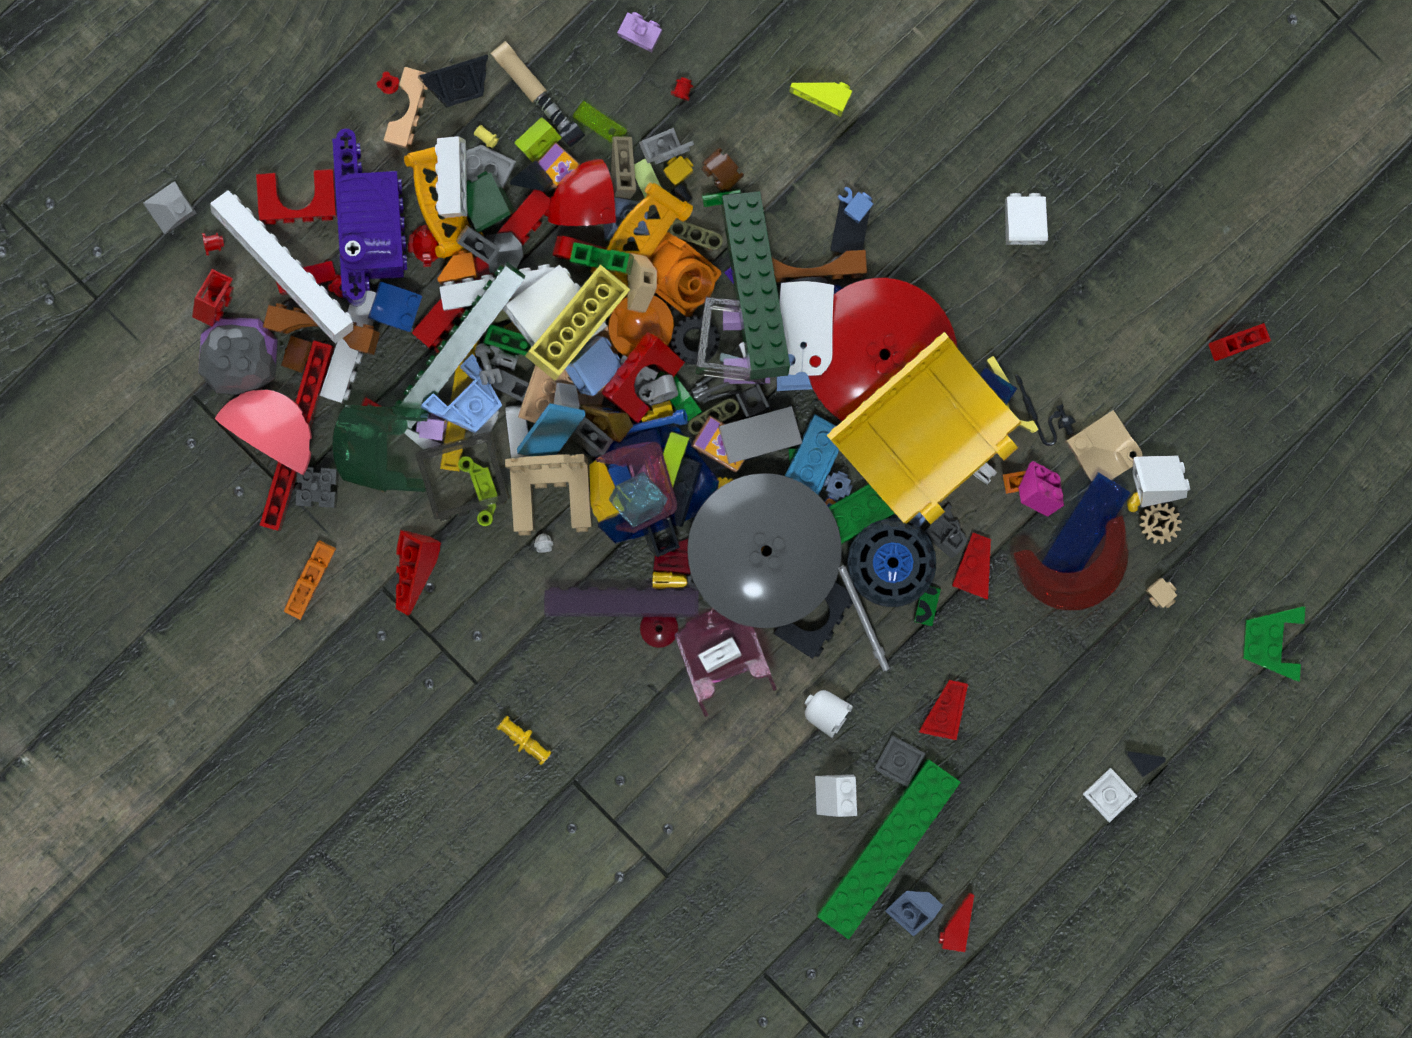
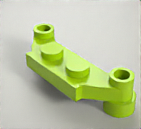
M462 457L458 462L460 470L470 473L482 508V512L477 516V521L482 526H489L493 522V515L497 505L501 504L489 468L479 466L470 457ZM465 461L470 462V466L468 468H465L463 466ZM484 515L489 517L488 522H483L482 518Z

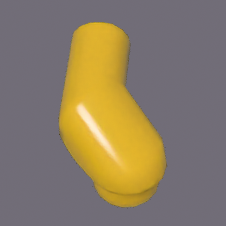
M1137 492L1127 502L1130 512H1136L1140 505Z

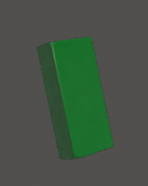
M740 189L702 194L703 206L721 205L722 195L740 194Z

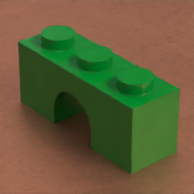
M575 242L570 262L593 268H598L601 265L608 271L628 275L631 274L634 256L630 253L610 251Z

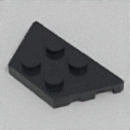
M488 55L419 75L418 79L446 108L480 98L484 94Z

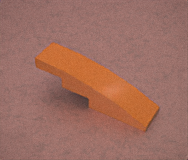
M321 540L317 542L283 612L299 620L302 619L336 548Z

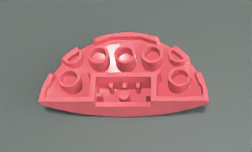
M252 390L230 400L219 411L215 420L229 431L285 466L302 475L305 474L311 457V451L309 450V440L312 439L311 430L302 415L303 411L289 397L271 390Z

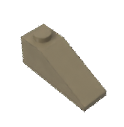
M632 137L612 138L611 180L614 197L631 199L636 191Z

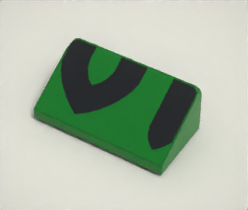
M930 586L919 598L914 622L928 626L933 625L941 589Z

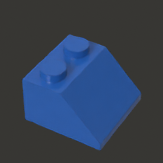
M380 282L368 318L399 330L411 332L422 296Z

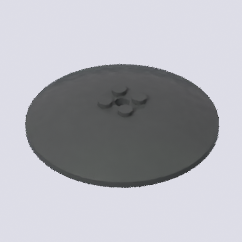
M752 474L737 478L723 485L704 502L696 514L690 529L687 555L693 581L702 597L713 609L727 619L745 626L772 628L798 621L822 603L837 578L842 548L835 518L825 502L813 490L803 483L786 476ZM765 545L770 546L772 550L771 554L767 557L761 554V548Z

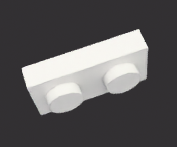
M731 637L698 656L707 673L740 657L741 653Z

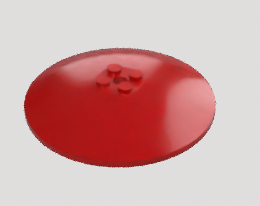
M872 278L855 282L833 295L832 360L822 375L808 376L809 382L823 406L836 418L844 421L849 414L860 407L864 401L868 400L892 376L901 371L907 363L917 357L922 350L926 349L944 332L957 347L953 327L940 305L926 292L910 283L890 278ZM882 349H886L889 352L887 360H882L879 356ZM817 355L812 356L809 360L810 365L814 368L819 367L821 358Z

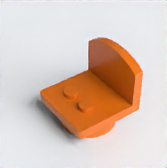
M668 232L649 258V261L657 270V289L655 293L686 317H690L699 305L708 300L714 290L715 282L721 275V271L689 244Z

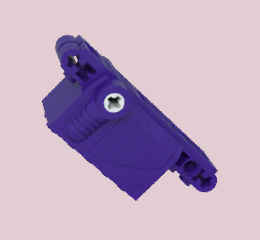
M345 128L337 133L335 139H332L343 298H347L350 305L359 307L366 301V291H370L369 279L404 277L403 270H407L406 255H402V251H406L405 236H401V232H405L404 217H400V213H403V198L398 196L402 194L401 179H397V171L362 173L361 162L357 160L361 159L360 143H356L354 132ZM345 141H348L349 149H345ZM347 159L352 160L350 163L344 162ZM354 285L358 286V296H354Z

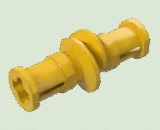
M506 716L496 729L502 730L512 741H515L513 746L520 745L518 752L525 749L529 755L531 754L542 765L552 752L544 749L539 742L530 737L532 730L529 729L524 732L522 728L509 720V716Z

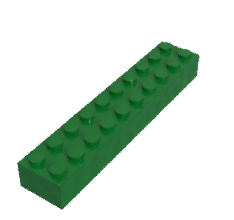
M927 759L820 909L817 917L844 937L850 939L961 782Z

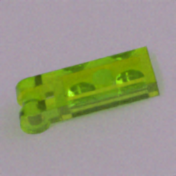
M582 101L572 116L610 143H612L613 137H621L627 132L624 127L585 101ZM611 128L616 130L613 136L608 134Z

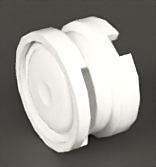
M985 463L973 475L988 485L991 481L990 478L995 476L997 472Z

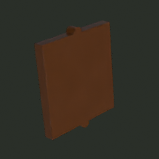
M290 336L281 366L302 373L306 360H308L312 343Z

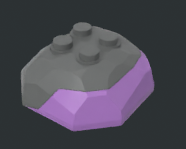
M222 317L220 322L216 321L213 326H210L201 334L198 373L216 393L240 395L252 390H262L275 378L278 339L270 330L263 328L264 323L260 319Z

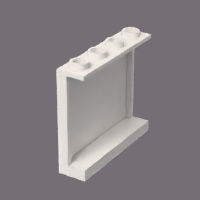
M560 265L508 302L503 308L531 346L537 342L581 289L577 283L574 284L570 279L571 275L568 270ZM606 320L598 328V330L594 333L592 337H594L600 331L602 332L607 327V325L605 324Z

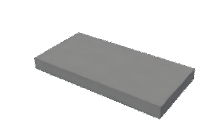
M792 406L718 427L728 464L802 444Z

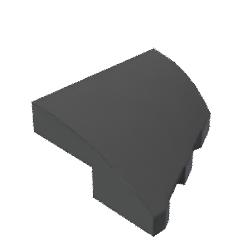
M948 503L943 508L945 513L932 524H929L924 533L947 556L953 558L966 544L967 539L960 530L958 520L954 519L950 510L952 507Z

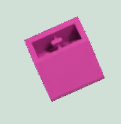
M1032 461L1019 486L1020 500L1022 504L1048 517L1064 506L1061 478L1057 473Z

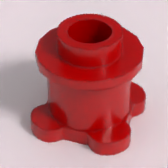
M384 72L381 80L377 82V87L385 94H394L399 88L400 81L397 77L391 76L389 72ZM388 82H392L390 87H386Z
M683 77L680 80L676 79L677 84L674 91L671 90V95L689 101L688 95L691 88L694 87L691 85L692 81Z
M218 232L216 235L205 236V233H202L206 256H209V251L219 250L220 252L221 247H224L223 237L218 236Z
M335 275L333 282L328 285V290L334 292L338 297H343L342 290L339 289V286L342 284L341 276Z

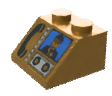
M583 404L579 406L580 410H585V417L614 441L621 442L633 427L630 416L622 410H615L609 406L599 404Z

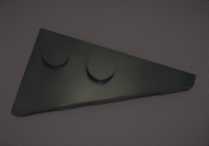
M686 456L682 458L672 490L675 523L679 527L684 526L703 464Z

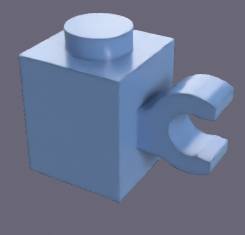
M845 187L844 190L848 193V197L838 196L840 201L848 205L843 212L859 223L873 206L872 198L864 192L862 194L858 192L853 198L851 189Z

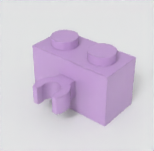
M627 12L617 32L618 36L652 53L662 34V29L659 28L660 25L651 20L649 23L642 20L643 16L633 12L630 14Z
M432 413L431 415L425 414L417 422L416 432H419V438L442 441L446 434L447 420Z

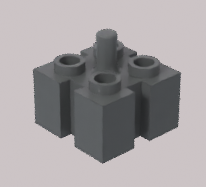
M307 467L304 475L298 473L297 482L302 483V488L296 491V506L314 507V502H319V507L337 508L338 493L333 492V485H338L339 470L321 468V473H316V468Z

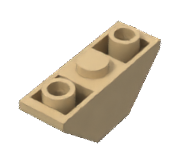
M630 253L634 256L631 274L628 275V288L630 291L628 292L627 310L644 313L657 289V270L646 256Z

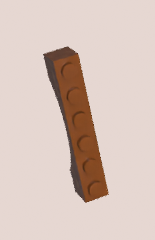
M866 250L846 251L829 264L809 269L787 266L772 257L776 283L786 282V279L790 278L795 280L807 277L824 278L832 276V280L844 279V275H851V278H863V274L867 273Z
M276 303V306L268 305L263 328L289 334L301 328L319 326L308 314H304V310L293 308L292 311L288 310L287 306ZM353 322V331L342 339L353 350L375 355L380 333L375 331L373 326L363 324V327L356 326V322Z

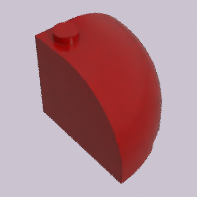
M602 159L584 162L561 179L550 200L548 222L565 226L616 223L612 180L609 170Z

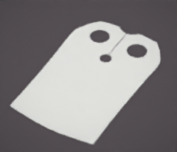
M809 281L781 283L780 310L788 354L794 355L796 359L795 364L790 366L789 374L796 375L798 372H805L808 376L822 375L831 363L834 285ZM801 342L807 343L805 349L800 347ZM814 355L821 358V364L816 368L812 367L809 363L810 358Z

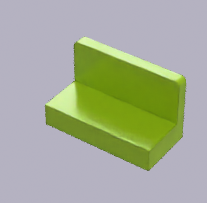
M541 117L514 143L531 162H534L535 160L538 161L557 143L561 136Z

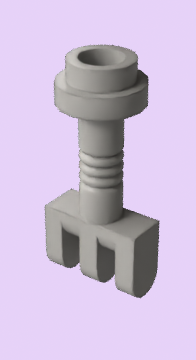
M484 343L475 347V355L481 358L485 370L479 374L482 385H487L488 381L490 384H494L495 380L497 383H501L502 377L499 369H492L488 357L490 353L489 346Z

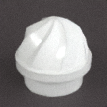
M540 534L536 537L534 547H536L537 552L544 553L552 550L553 541L549 535Z

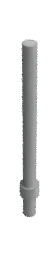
M841 566L838 570L873 647L874 657L878 659L882 670L887 671L890 667L884 656L886 653L883 647H880L846 566Z

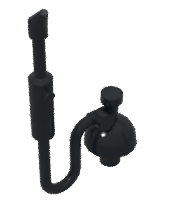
M1017 374L1015 375L1016 383L1019 385L1024 397L1023 402L1031 421H1034L1039 429L1037 431L1044 445L1053 446L1057 442V434L1052 424L1053 418L1061 416L1058 421V428L1064 427L1067 436L1075 433L1071 424L1075 423L1076 420L1072 416L1065 414L1064 405L1062 404L1056 407L1059 411H1055L1048 419V425L1054 439L1052 442H1046L1038 424V416L1030 397H1027L1021 378Z

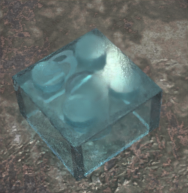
M644 472L615 486L609 498V501L632 527L661 513L668 500Z

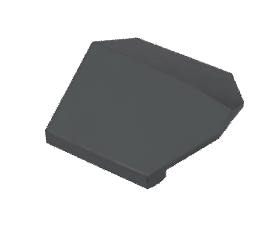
M512 232L486 235L489 241L500 248L489 265L490 274L495 273L500 265L504 266L506 262L517 269L523 257L522 244Z

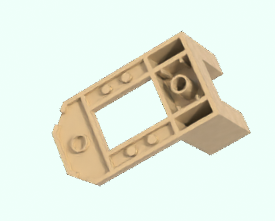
M584 454L505 459V467L510 469L514 532H518L519 536L531 535V531H535L532 485H535L536 489L547 488V484H554V487H566V483H569L572 528L576 529V532H588V528H592L588 458Z

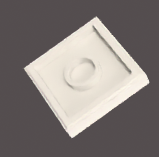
M1111 768L1083 793L1087 800L1109 823L1137 797Z

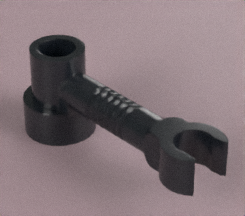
M683 182L671 191L682 202H689L693 199L687 192V187ZM658 211L648 219H660Z

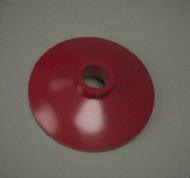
M661 609L653 610L642 619L640 633L643 640L650 646L656 648L666 647L677 637L678 623L670 612ZM661 625L663 627L662 632H657L655 627Z

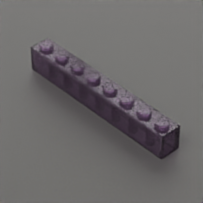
M550 587L549 590H545L544 594L545 616L699 617V591H695L694 588H684L683 591H676L675 588H664V591H656V588H645V591H637V588L618 590V588L610 587L607 590H599L596 587H589L587 590H580L578 587H570L568 590H561L559 587Z

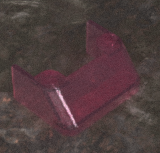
M644 442L619 447L596 458V462L616 464L621 467L629 465L638 500L632 502L629 507L630 520L616 526L617 530L635 533L676 511L677 501L661 446L657 442ZM648 485H652L656 489L657 499L653 500L648 496L646 491ZM649 488V494H650V492H652V495H651V496L654 497V496H655V491H654V489Z

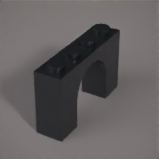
M836 582L834 583L825 598L829 606V618L822 628L815 631H805L790 623L779 626L774 635L813 659L815 656L818 658L824 649L821 647L825 640L829 641L834 634L832 628L835 624L839 625L843 620V611L845 608L849 609L853 604L848 590Z

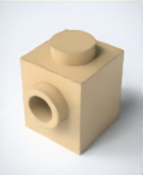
M1159 578L1145 590L1150 595L1149 600L1155 607L1169 608L1176 601L1174 599L1177 596L1175 593L1176 588L1171 582L1166 583L1163 578Z

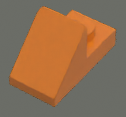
M1026 471L1003 475L1006 494L1019 492V486Z

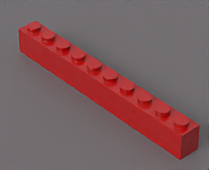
M534 190L497 234L512 232L522 246H524L530 239L528 235L531 231L536 232L542 225L540 221L544 216L548 217L551 199L542 191ZM476 257L478 278H473L474 281L481 280V276L490 275L489 264ZM440 299L413 330L412 334L428 348H435L441 343V336L445 332H450L455 325L453 322L457 318L460 319L467 309L463 307L444 311L442 299Z
M314 340L295 402L303 411L302 415L305 422L309 424L310 430L334 351L333 346ZM280 462L277 464L260 526L277 531L282 529L298 472Z

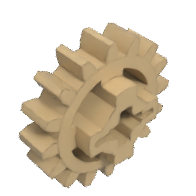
M1160 503L1156 505V508L1150 505V511L1144 509L1146 515L1140 516V519L1144 520V522L1139 524V526L1144 527V530L1141 531L1142 534H1148L1146 540L1153 538L1152 543L1155 544L1159 540L1160 544H1164V539L1167 542H1171V536L1177 537L1175 531L1181 530V528L1177 527V524L1182 523V521L1177 520L1180 514L1173 513L1174 507L1168 509L1167 503L1163 507H1161ZM1159 511H1165L1169 515L1163 516L1160 514ZM1151 515L1153 519L1151 524L1148 525V519ZM1158 518L1159 520H1167L1162 524L1163 528L1161 526L1153 528L1158 523ZM1173 521L1172 529L1169 532V524ZM1152 531H1158L1162 536H1156Z

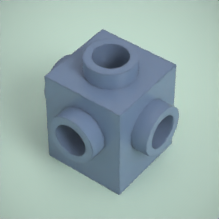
M838 471L837 474L833 473L832 476H827L824 486L827 487L825 491L829 492V497L838 500L839 497L843 499L845 495L849 496L853 485H850L851 480L847 479L849 475ZM836 482L842 483L841 489L835 487Z

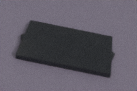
M840 201L830 251L845 253L846 251L863 250L870 210L857 223L843 212L848 205Z

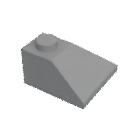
M175 181L143 202L164 234H167L196 214V211Z

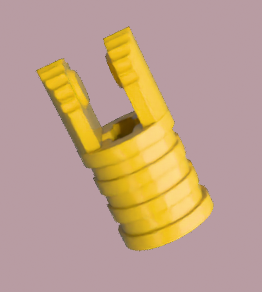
M653 572V589L682 588L687 585V576L684 574Z

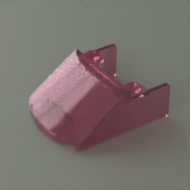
M713 610L694 618L685 624L686 627L679 634L678 632L675 634L697 701L705 717L708 716L703 701L715 694V683L750 670L751 675L756 679L768 676L773 691L777 690L754 627L736 623ZM732 637L741 656L707 673L698 655Z

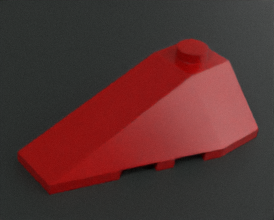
M400 530L396 548V555H399V566H396V573H399V584L396 585V609L406 615H410L437 562L441 542L430 536Z

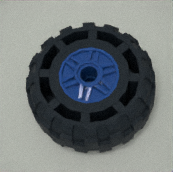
M884 519L874 522L865 527L856 536L849 549L848 572L853 585L864 598L877 605L899 607L912 603L927 591L934 579L936 554L932 542L919 527L910 522L903 523L900 519ZM891 557L897 561L895 568H890L887 564L888 559Z

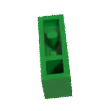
M661 371L657 374L655 380L668 374ZM675 375L673 378L678 395L670 399V402L676 410L685 409L689 422L701 414L702 411Z

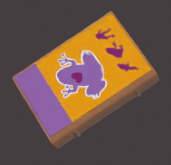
M557 143L538 161L540 166L553 180L551 187L555 191L561 179L580 165Z
M709 415L691 446L700 453L702 452L722 464L726 469L728 468L737 473L744 460L728 464L718 428L725 424Z

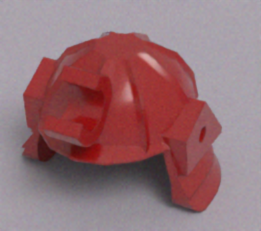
M428 225L415 229L409 235L408 252L414 253L416 258L423 262V267H431V262L438 259L435 248L439 244Z

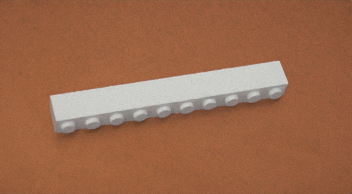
M226 191L210 203L211 213L335 344L353 331L354 320L348 312L344 313L338 301L332 300L328 296L327 290L316 283L314 276L311 273L307 274L302 264L297 259L294 260L291 257L289 250L278 243L276 236L266 231L265 225L260 220L257 221L254 218L252 211L241 204V200L237 195H232L229 191Z

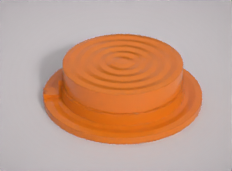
M653 295L646 312L642 313L627 310V296L612 311L608 323L609 337L613 346L622 355L628 357L647 332L658 337L667 346L670 343L674 330L673 317L668 306L660 298Z

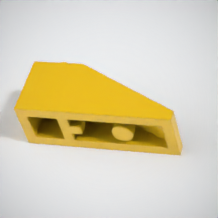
M602 457L598 458L589 465L590 503L593 514L598 522L617 516L626 509Z

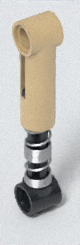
M506 41L491 52L493 58L505 69L530 101L540 105L547 118L552 119L553 124L558 126V134L570 148L585 136L578 125L564 117L561 113L562 111H559L560 108L551 102V98L546 96L547 90L525 66Z

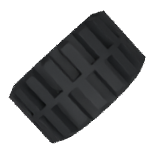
M686 317L674 328L672 334L673 351L685 363L690 365H701L708 362L715 356L719 348V333L716 326L710 320L705 319V317ZM693 329L701 330L707 337L706 346L698 352L690 351L684 344L685 335Z

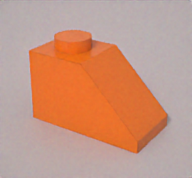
M468 250L457 252L458 255L452 256L437 278L438 282L442 285L450 281L458 282L462 281V279L478 278L474 254L469 253Z

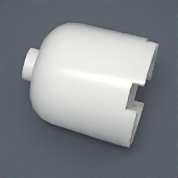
M826 690L818 691L814 696L810 694L804 703L807 705L805 710L806 719L831 738L834 737L835 733L837 734L847 719L845 718L846 715L853 709L852 705Z

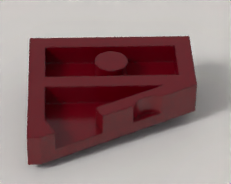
M688 539L678 542L680 546L678 549L659 557L655 555L654 571L691 574L687 555Z

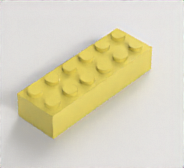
M600 265L532 346L525 357L556 381L630 289Z

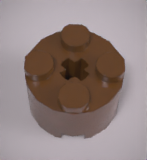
M718 148L702 162L703 167L701 170L707 177L712 176L714 178V185L722 192L723 190L728 191L744 177V174L742 172L739 174L737 172L739 167L727 154L723 156L721 154L722 149Z

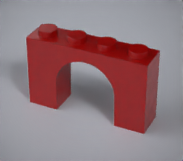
M333 169L314 170V198L307 207L300 210L288 209L281 203L278 175L276 173L256 174L259 220L264 222V225H275L276 221H283V224H293L295 220L310 223L314 222V219L319 218L322 221H333V218L337 217L335 173Z
M647 332L622 366L618 368L612 379L605 385L601 393L619 410L627 413L630 419L639 423L649 410V407L637 397L634 390V383L638 373L644 367L655 364L661 371L674 377L685 362L658 337Z

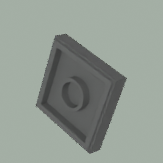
M892 735L874 770L908 787L926 753Z

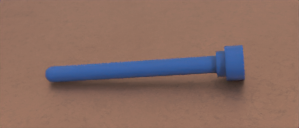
M685 409L676 410V413H673L672 416L634 424L627 434L671 423L679 425L688 424L687 413Z

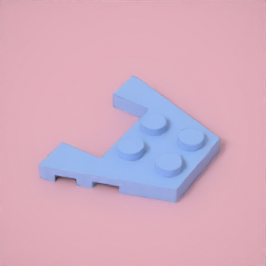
M472 354L460 368L474 381L449 406L444 404L433 393L421 405V408L476 433L502 407V404L491 384L482 385L479 374L483 370L479 367L476 357Z

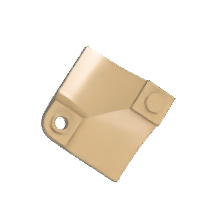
M1114 410L1065 441L1096 490L1133 467L1134 459L1129 456L1131 451L1136 453V457H1142L1141 449L1132 439Z

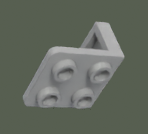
M671 128L639 142L647 163L655 161V164L690 151L689 146L694 145V142L691 141L680 145L674 128Z

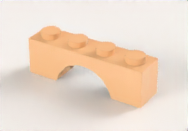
M404 67L400 87L409 96V109L401 119L388 123L384 137L385 143L405 149L412 145L415 134H412L413 128L418 126L420 116L417 115L418 110L423 108L425 97H422L424 89L428 90L418 79V76L425 74V72Z

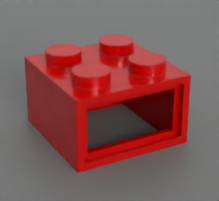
M212 269L195 296L192 318L209 326H213L216 321L220 322L224 314V307H228L232 301L231 294L234 290V287H232L233 278ZM208 286V290L206 291L204 297L201 298V296L203 295L204 291ZM213 297H217V299L215 300V302L212 301V298H213Z

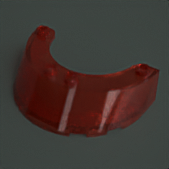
M1118 516L1108 521L1105 527V544L1100 556L1092 565L1078 572L1061 573L1051 570L1042 564L1030 550L1011 553L1012 561L1023 586L1043 604L1060 610H1082L1104 601L1119 586L1128 564V543L1123 516Z

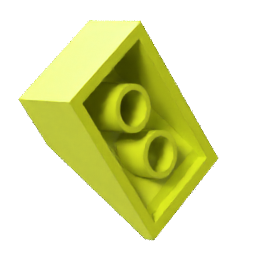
M835 82L792 83L789 91L839 117L842 116L852 94L850 86L842 82L839 84Z

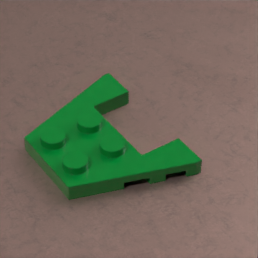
M1298 607L1245 620L1243 659L1294 681H1300L1301 664L1281 663L1284 623L1304 624L1306 607Z

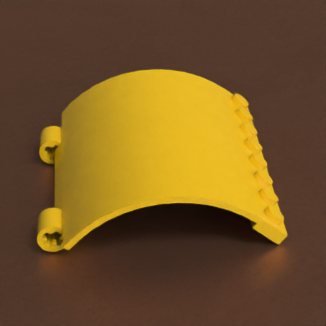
M944 332L926 349L922 350L917 357L907 363L901 371L892 376L884 386L879 388L868 400L864 401L860 407L849 414L844 421L834 427L827 437L903 523H908L920 512L932 524L945 513L939 503L995 454H998L1004 461L1018 449L1008 434L1022 422L982 379Z

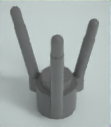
M720 368L696 383V387L692 389L697 403L734 396L738 393L741 394V391L710 396L711 392L729 385V382L710 389L707 385L703 386L721 371Z

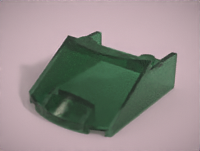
M345 405L337 419L332 443L334 461L343 481L383 492L387 490L425 492L428 479L406 478L400 471L388 470V434L401 435L405 433L408 421H428L430 412L414 408Z

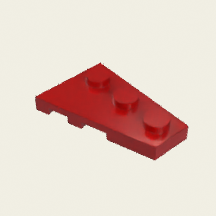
M972 532L953 581V587L988 600L991 539Z
M948 680L920 728L919 733L957 740L968 687L967 683Z

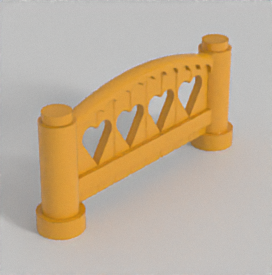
M435 147L408 153L404 156V162L407 167L413 168L414 185L419 207L430 231L439 244L435 248L437 257L446 258L457 255L459 251L467 250L456 242L466 225L470 227L467 216L440 219L435 209L437 201L432 199V193L429 191V187L436 188L438 175L431 183H428L425 180L426 175L423 174L424 168L436 172L435 166L438 163ZM442 223L457 228L450 238L444 235L445 230L442 228Z
M650 182L645 188L646 198L638 203L624 218L614 233L607 250L638 254L649 259L675 219L677 218L682 222L687 220L693 211V206L686 201L682 202L656 183ZM651 205L656 206L660 219H645L644 215L649 211ZM640 221L645 222L649 235H634V229L638 227ZM629 237H634L638 251L623 250V245L627 243ZM592 267L591 273H594L597 268ZM609 271L628 287V274Z

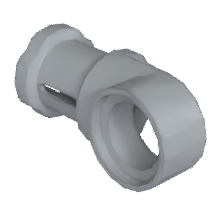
M489 346L495 353L494 358L489 360L490 364L502 365L511 368V371L515 370L519 357L518 354H508L502 349Z

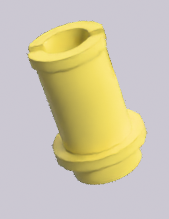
M482 125L474 132V135L486 143L487 147L493 148L499 141L496 134H491Z

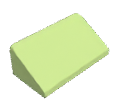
M646 159L634 164L635 179L644 198H646L645 188L650 182L656 183L660 187L661 185L651 164L647 163Z

